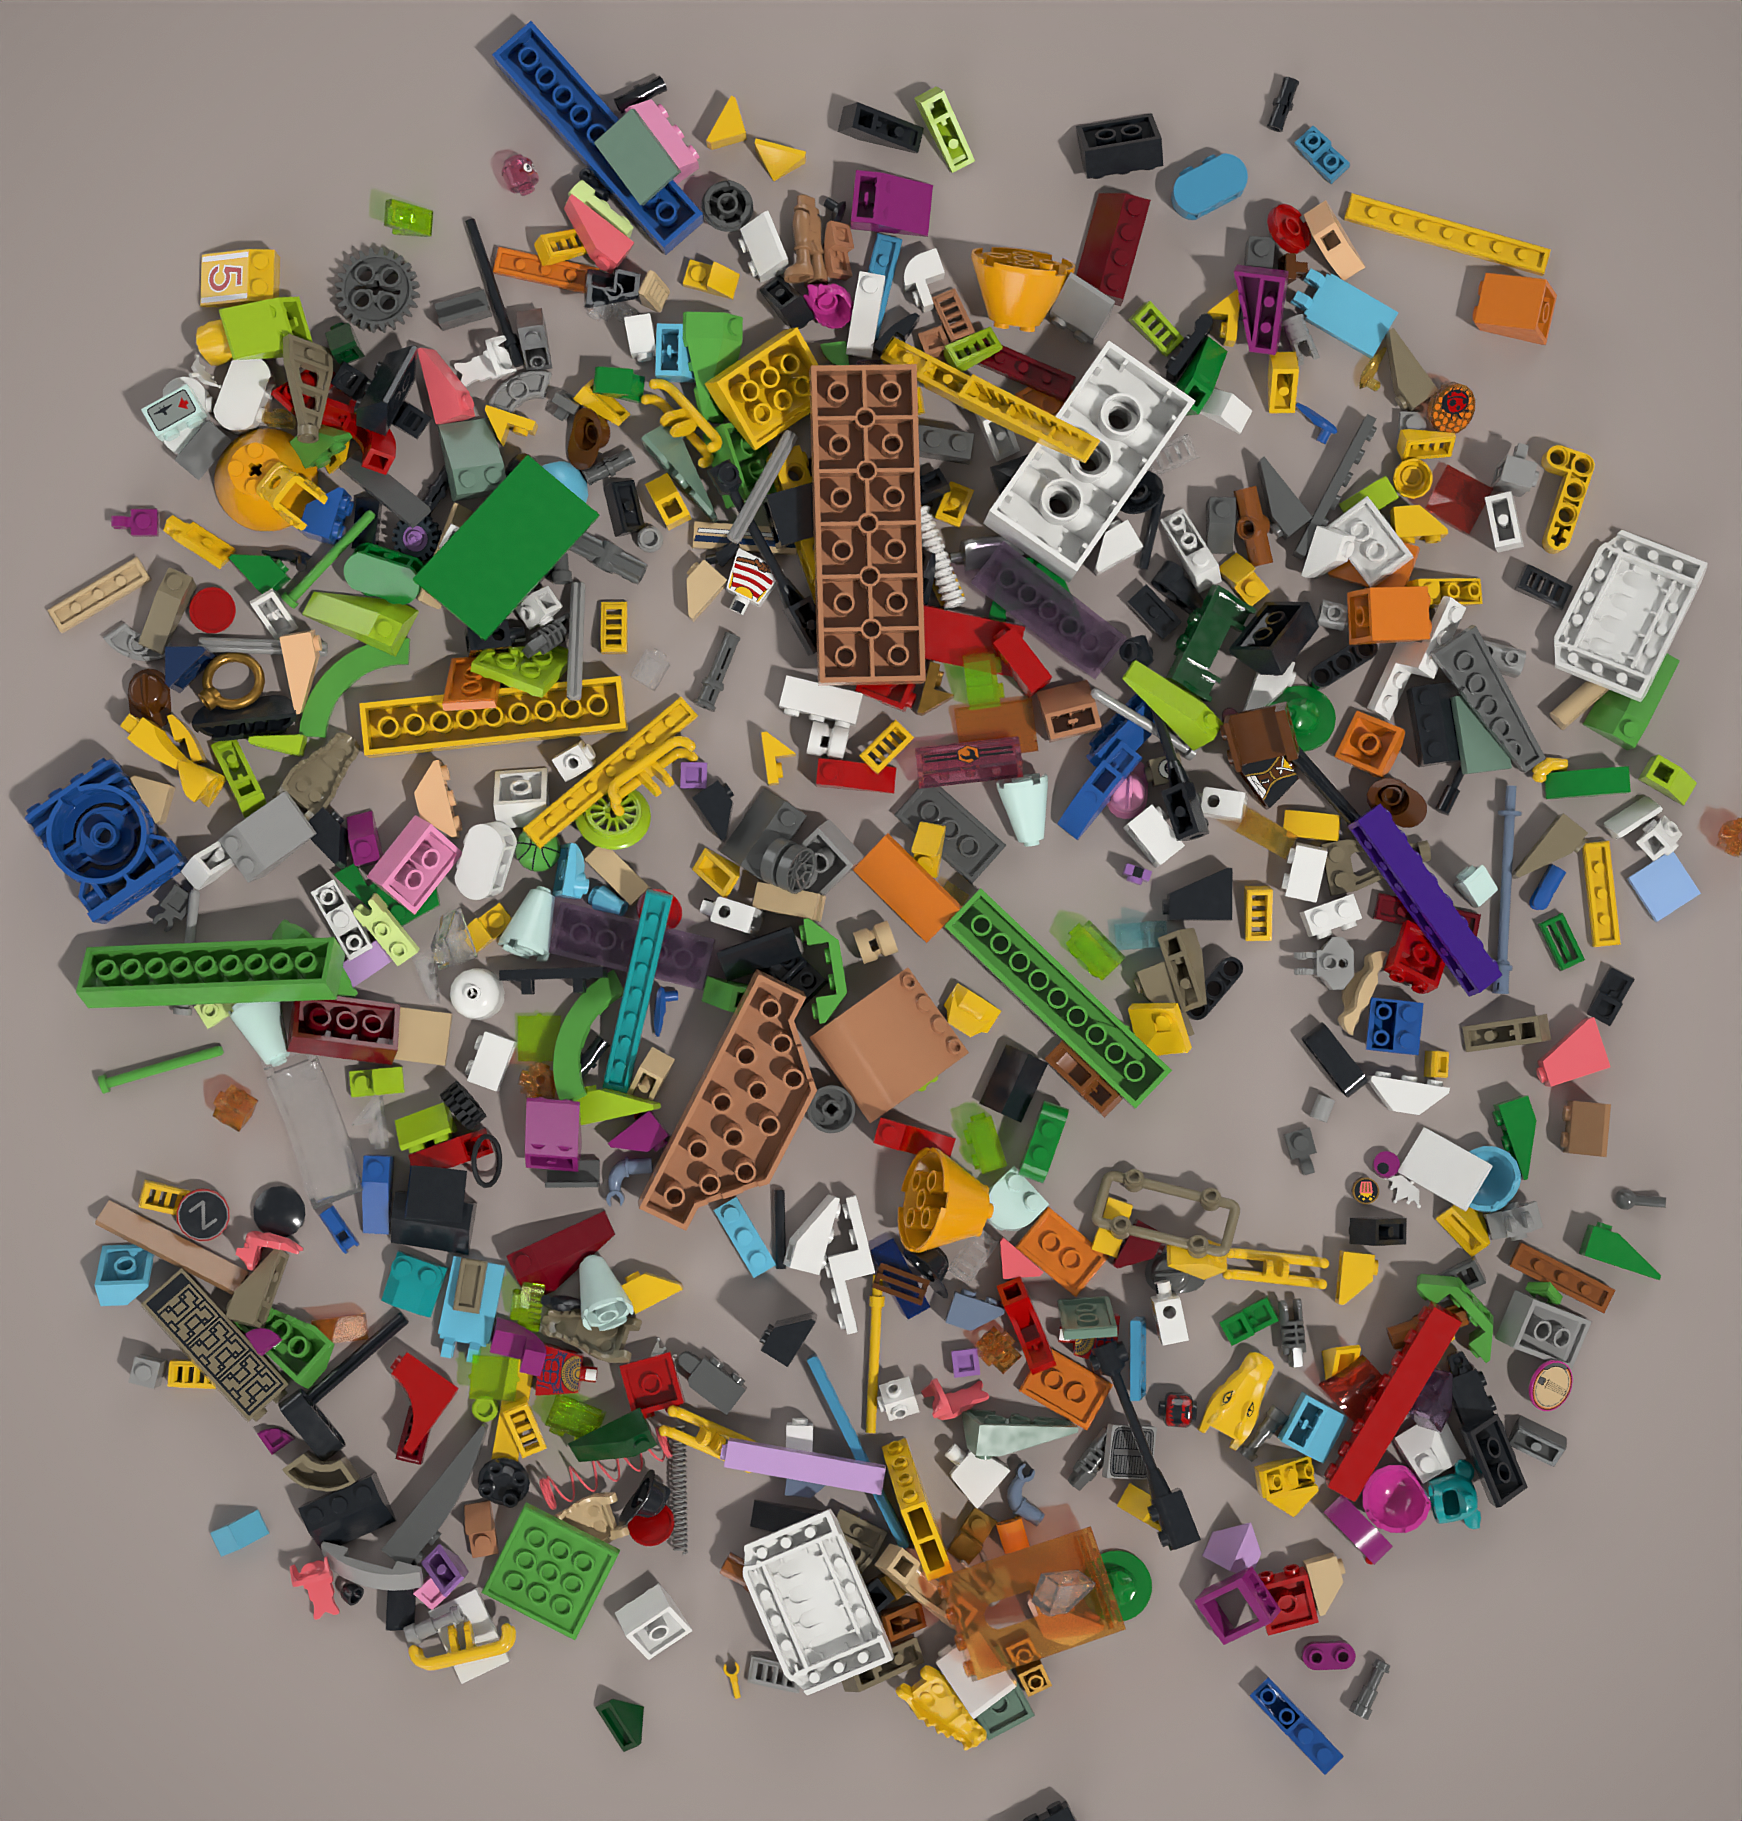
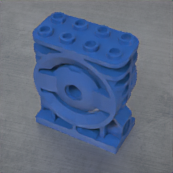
M102 758L96 761L91 766L93 769L85 775L80 773L70 780L71 784L63 790L58 788L51 792L46 802L43 804L36 803L28 808L25 820L28 824L32 825L34 828L33 832L37 837H40L43 842L42 845L46 850H49L57 866L66 875L81 883L78 897L88 910L87 915L92 922L107 924L181 873V870L188 863V859L181 854L171 838L158 836L157 824H155L149 809L141 799L136 788L131 784L129 776L121 769L120 763L113 759L106 760ZM102 803H114L121 806L127 803L131 804L122 811L112 807H99L89 811L78 824L76 843L66 849V846L74 840V831L79 818L88 809ZM108 829L111 833V838L108 842L103 843L101 833ZM141 829L138 850L128 863L113 870H100L91 867L85 873L80 871L91 862L102 866H112L124 861L133 852L137 842V831ZM151 862L154 863L155 869L152 868L141 877H138L147 869ZM126 883V887L115 895H112L107 886H117Z

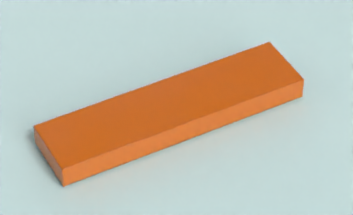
M498 247L493 273L584 293L587 269L600 271V269L567 261L542 266L538 255Z

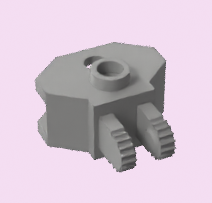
M1344 937L1328 938L1320 950L1294 952V958L1298 960L1313 959V969L1298 967L1294 969V975H1313V977H1319L1329 990H1344L1354 977V950ZM1340 959L1344 962L1343 968L1339 966Z
M1513 1201L1498 1211L1484 1214L1485 1219L1488 1221L1491 1240L1511 1237L1512 1241L1527 1238V1233L1543 1227L1537 1201L1520 1204L1518 1201Z

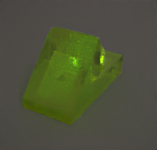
M395 199L386 200L384 226L392 228V234L420 237L432 236V210Z

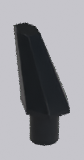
M730 542L717 548L714 554L706 555V562L710 565L718 563L721 567H724L739 549V543Z

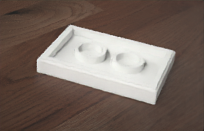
M1368 496L1326 526L1355 536L1354 551L1348 559L1370 588L1378 585L1414 558Z
M1424 1127L1400 1166L1398 1173L1460 1209L1467 1211L1493 1166Z
M477 1588L428 1611L433 1619L449 1613L452 1606L459 1605L463 1611L465 1619L457 1625L455 1622H452L438 1629L439 1637L447 1653H451L447 1628L450 1625H455L461 1650L466 1649L463 1626L464 1622L470 1621L472 1624L476 1646L493 1643L500 1639ZM506 1652L501 1655L453 1667L461 1684L509 1662L510 1658Z

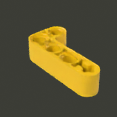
M1561 445L1551 447L1541 458L1544 470L1562 477L1542 538V547L1549 554H1557L1569 545L1595 466L1594 460L1588 454ZM1550 454H1557L1561 459V464H1553L1550 460ZM1575 462L1584 464L1585 473H1580L1575 469ZM1567 486H1573L1577 490L1576 498L1567 494ZM1560 510L1566 511L1569 514V522H1563L1559 518ZM1559 530H1563L1559 533L1557 538V541L1560 542V544L1555 546V541L1551 538L1557 535Z

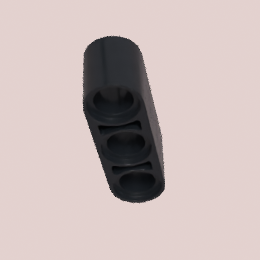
M1377 643L1367 644L1370 647L1369 656L1361 655L1358 650L1359 644L1348 645L1319 663L1307 675L1309 686L1317 690L1325 689L1365 664L1377 654ZM1338 657L1347 659L1349 665L1346 670H1342L1337 666L1336 660ZM1315 671H1322L1326 674L1327 680L1325 683H1318L1315 680Z
M1236 957L1224 958L1205 978V989L1209 982L1215 981L1220 987L1219 993L1216 996H1211L1206 989L1207 1004L1202 1006V1013L1199 1016H1194L1189 1010L1186 1012L1189 1019L1201 1020L1205 1018L1243 973V965ZM1228 961L1236 965V973L1233 976L1226 975L1223 970L1225 963Z
M1323 1022L1301 1038L1309 1051L1347 1098L1369 1082L1361 1069Z
M299 1388L278 1404L284 1417L322 1461H326L346 1446L340 1433L303 1389Z

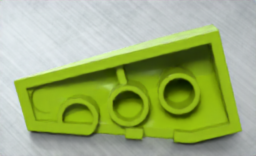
M313 592L302 615L396 657L419 611L408 605L389 603L381 598Z
M1137 660L1131 663L1122 678L1193 751L1213 741L1220 730V726L1223 725V722L1200 698Z

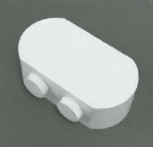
M262 359L232 360L213 412L216 420L228 432L234 435H242L256 430L259 423L262 424L265 421L267 415L265 407L268 399L273 398L271 393L276 389V384H274L275 377L272 370Z
M190 377L175 378L163 389L164 397L188 384L193 389L207 414V417L202 419L203 423L192 429L188 427L180 431V435L174 440H164L165 445L176 455L181 452L206 421L211 422L210 412H213L214 409L213 397H210L209 392L197 380Z
M493 821L475 825L469 829L464 838L462 855L456 864L455 883L465 897L472 900H480L496 896L503 891L517 840L511 828L502 822Z

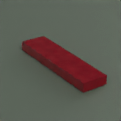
M982 339L986 347H990L987 339ZM978 345L976 347L977 352L980 351ZM1003 346L1002 350L977 364L1063 402H1066L1076 381V377L1005 346Z
M1378 893L1373 919L1399 925L1409 920L1417 924L1398 897ZM1457 910L1467 920L1468 927L1473 934L1477 936L1481 914Z

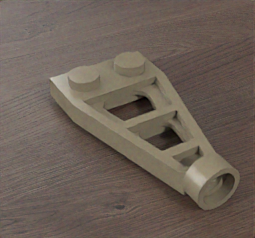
M288 334L283 338V362L298 422L297 439L302 443H315L319 440V429L333 375V355L330 348ZM299 367L317 373L316 387L302 382ZM302 394L315 398V410L305 407Z
M1342 840L1320 845L1321 848L1328 849L1324 868L1330 896L1358 891L1384 878L1376 866H1374L1372 871L1362 876H1357L1353 873L1351 855L1355 852L1366 853L1357 840ZM1427 840L1409 843L1413 850L1416 848L1423 862L1431 861V851Z
M840 1507L836 1518L846 1541L861 1550V1555L855 1561L861 1574L876 1557L888 1531Z

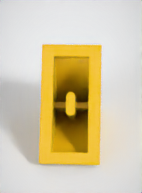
M730 96L706 139L707 148L711 150L747 140L738 104L733 96Z

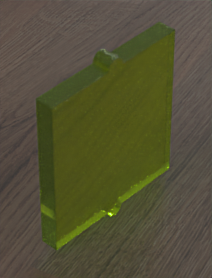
M538 1013L537 1016H518V1062L537 1061L538 1064H541L543 1061H553L556 1040L561 1028V1015L542 1016L541 1013Z
M473 1354L471 1373L468 1374L470 1379L469 1398L515 1401L517 1382L520 1381L517 1376L519 1359L508 1356Z

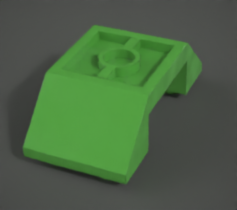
M807 918L803 919L804 925L799 926L801 941H807L808 947L829 944V948H824L827 965L832 964L833 974H828L830 989L836 990L837 994L816 997L817 1003L812 1004L814 1020L819 1019L820 1024H824L847 995L839 940Z

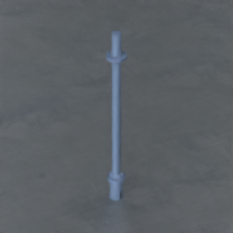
M1506 786L1505 810L1498 811V815L1504 816L1496 960L1502 976L1493 982L1492 993L1509 994V975L1513 969V966L1508 961L1514 827L1515 817L1522 815V812L1515 811L1517 786Z

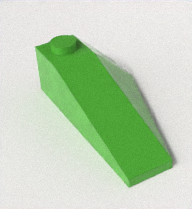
M1668 653L1666 654L1646 696L1641 702L1609 690L1594 703L1582 725L1627 751L1635 748L1647 728L1680 660Z
M271 1308L264 1328L275 1332L283 1340L266 1354L297 1384L309 1389L326 1370L335 1344L316 1326ZM235 1323L245 1334L253 1329H257Z

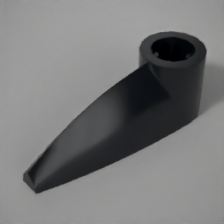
M1166 560L1151 581V584L1162 595L1190 615L1196 608H1201L1204 600L1193 584L1184 576V570L1178 564Z

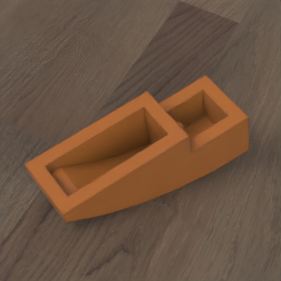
M1063 1040L1045 1058V1061L1104 1118L1122 1101L1121 1096Z

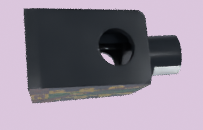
M504 620L486 641L481 639L468 626H466L464 632L468 657H477L483 650L494 649L495 653L508 652V648L512 647V643L526 641L524 626L509 628L508 620ZM499 634L502 640H495L492 635Z

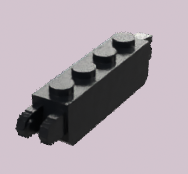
M1463 1351L1449 1354L1447 1361L1450 1375H1447L1444 1383L1461 1426L1464 1427L1493 1415V1411L1497 1410L1492 1396H1487L1484 1386L1487 1385L1482 1371H1477L1476 1368L1470 1365Z

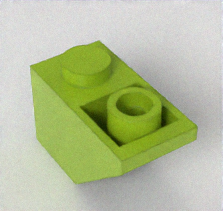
M1659 754L1649 759L1638 778L1641 782L1682 806L1685 805L1697 784L1680 766Z

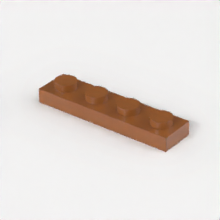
M1519 1242L1508 1266L1540 1282H1551L1559 1292L1601 1313H1605L1616 1291Z

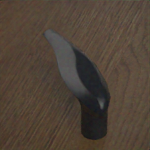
M828 197L823 206L833 212L830 221L841 222L846 210V201L838 203Z
M262 550V554L271 558H279L281 561L296 563V569L300 572L306 570L307 561L312 557L307 553L297 550Z
M544 1295L541 1297L540 1304L552 1310L570 1311L581 1309V1300L571 1296Z

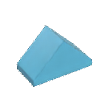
M258 1509L210 1534L222 1557L242 1549L270 1532Z

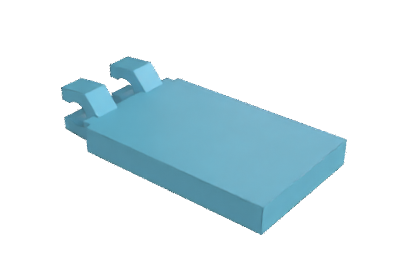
M1311 268L1303 281L1317 289L1314 297L1311 299L1308 295L1297 291L1290 303L1304 311V315H1306L1305 321L1372 359L1399 312L1334 274H1326L1324 277L1323 274Z
M453 1256L438 1329L440 1338L444 1339L440 1356L451 1358L454 1354L456 1341L467 1343L470 1346L466 1362L477 1364L482 1347H486L487 1344L491 1343L506 1265L488 1262L480 1314L453 1310L462 1257Z

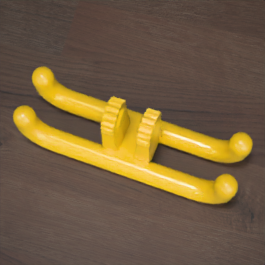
M660 378L650 380L649 386L651 389L666 391L682 409L674 410L667 401L654 394L643 395L641 403L658 407L664 413L659 420L662 426H673L669 431L672 437L685 436L703 456V458L698 460V465L701 468L710 466L714 460L713 452L720 450L723 444L719 433L671 382ZM698 426L712 442L706 445L694 432L696 427Z
M684 736L670 738L615 777L607 789L610 806L614 814L617 816L624 814L625 810L621 806L622 799L642 784L654 796L657 797L662 794L660 787L652 780L653 776H656L667 787L673 786L674 780L664 768L679 758H686L689 762H697L698 755L694 752L696 749L695 742ZM678 746L684 747V748H676V749L672 750L673 748L678 747Z
M1231 1248L1227 1258L1263 1261V1270L1259 1272L1227 1269L1226 1272L1222 1273L1223 1278L1227 1280L1254 1281L1311 1287L1322 1290L1327 1287L1326 1280L1289 1275V1264L1324 1269L1329 1266V1261L1326 1258Z
M673 1405L668 1408V1415L700 1427L697 1436H691L667 1425H661L658 1429L661 1436L672 1438L720 1459L722 1444L725 1445L726 1439L729 1440V1437L757 1442L745 1435Z
M470 1621L464 1622L463 1626L466 1649L461 1650L455 1625H450L447 1628L451 1653L426 1658L423 1649L416 1645H411L408 1653L411 1661L417 1667L427 1671L438 1670L508 1652L515 1643L516 1629L509 1623H504L501 1627L502 1635L498 1641L476 1646L472 1624Z

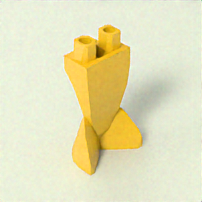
M129 714L120 725L130 733L127 739L154 759L178 770L185 795L193 802L200 799L209 808L222 790L226 777L190 761L173 744L166 731L155 722L144 717L140 719Z

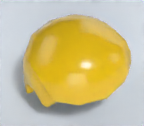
M1410 458L1402 461L1395 468L1393 483L1401 496L1415 499L1424 496L1430 490L1433 474L1423 460Z

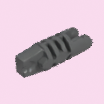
M568 612L529 636L531 641L522 650L525 656L530 658L539 652L544 655L568 640L569 630H566L564 624L569 621L570 614Z
M1301 1298L1293 1299L1294 1319L1290 1320L1286 1301H1278L1283 1354H1287L1288 1365L1292 1368L1303 1367V1352H1306Z
M1106 1426L1100 1430L1091 1442L1090 1447L1085 1450L1080 1460L1076 1462L1073 1472L1068 1478V1482L1079 1491L1089 1481L1091 1482L1097 1475V1472L1103 1467L1104 1444L1106 1443L1107 1435Z

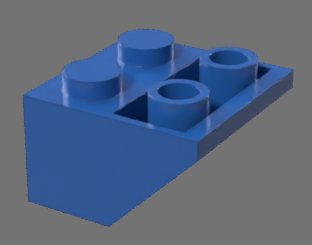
M341 487L325 494L328 496L325 504L318 499L306 504L302 521L307 524V527L299 531L307 538L334 546L345 535L346 526L343 525L346 516L350 517L354 502L351 501L352 497Z
M1371 997L1365 1050L1419 1055L1424 1003Z

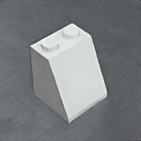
M970 1627L959 1636L961 1641L953 1647L949 1643L937 1653L939 1657L936 1659V1664L969 1714L975 1719L1016 1687L1017 1678L981 1629L978 1627L973 1631Z

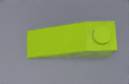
M935 86L916 96L914 100L950 171L954 173L975 162L944 90Z
M218 741L210 746L246 819L266 805V799L238 741Z
M596 1085L584 1087L587 1095L576 1101L580 1102L581 1126L661 1108L659 1102L606 1088L597 1090Z

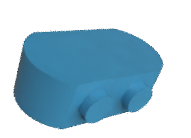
M1227 153L1218 157L1213 154L1202 161L1203 165L1195 169L1193 166H1190L1181 171L1171 194V202L1175 211L1185 219L1197 220L1239 198L1247 184L1248 173L1246 166L1238 157Z

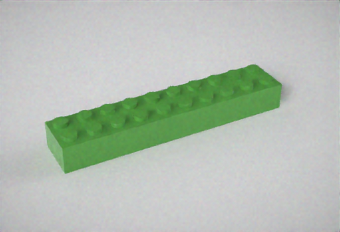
M981 888L944 926L949 933L1134 1109L1172 1071ZM1087 1019L1119 1028L1132 1041L1126 1063L1122 1062L1126 1056V1049L1118 1042L1110 1043L1104 1050L1105 1057L1100 1056L1095 1046L1101 1045L1106 1040V1029L1100 1024H1093L1086 1030L1084 1024ZM1097 1027L1102 1030L1103 1039L1100 1042L1092 1041L1088 1034L1091 1028ZM1111 1046L1121 1048L1122 1057L1120 1060L1116 1061L1108 1057V1049Z
M335 937L87 947L76 993L88 1008L336 1000L345 953Z

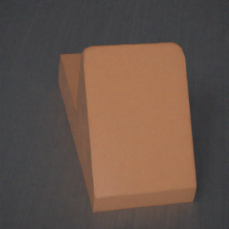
M491 1501L464 1505L465 1534L469 1535L472 1558L499 1554Z

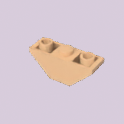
M1326 200L1303 214L1312 236L1323 255L1342 280L1345 281L1366 268Z
M435 760L414 792L420 818L429 822L437 829L457 839L460 838L459 831H462L463 828L459 815L455 816L453 806L457 804L453 790L449 791L447 781L450 780L447 765H442L440 760Z

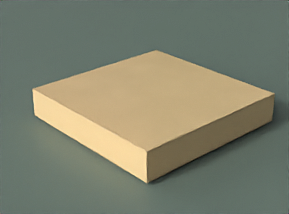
M400 1007L398 1051L394 1059L446 1066L453 1014Z

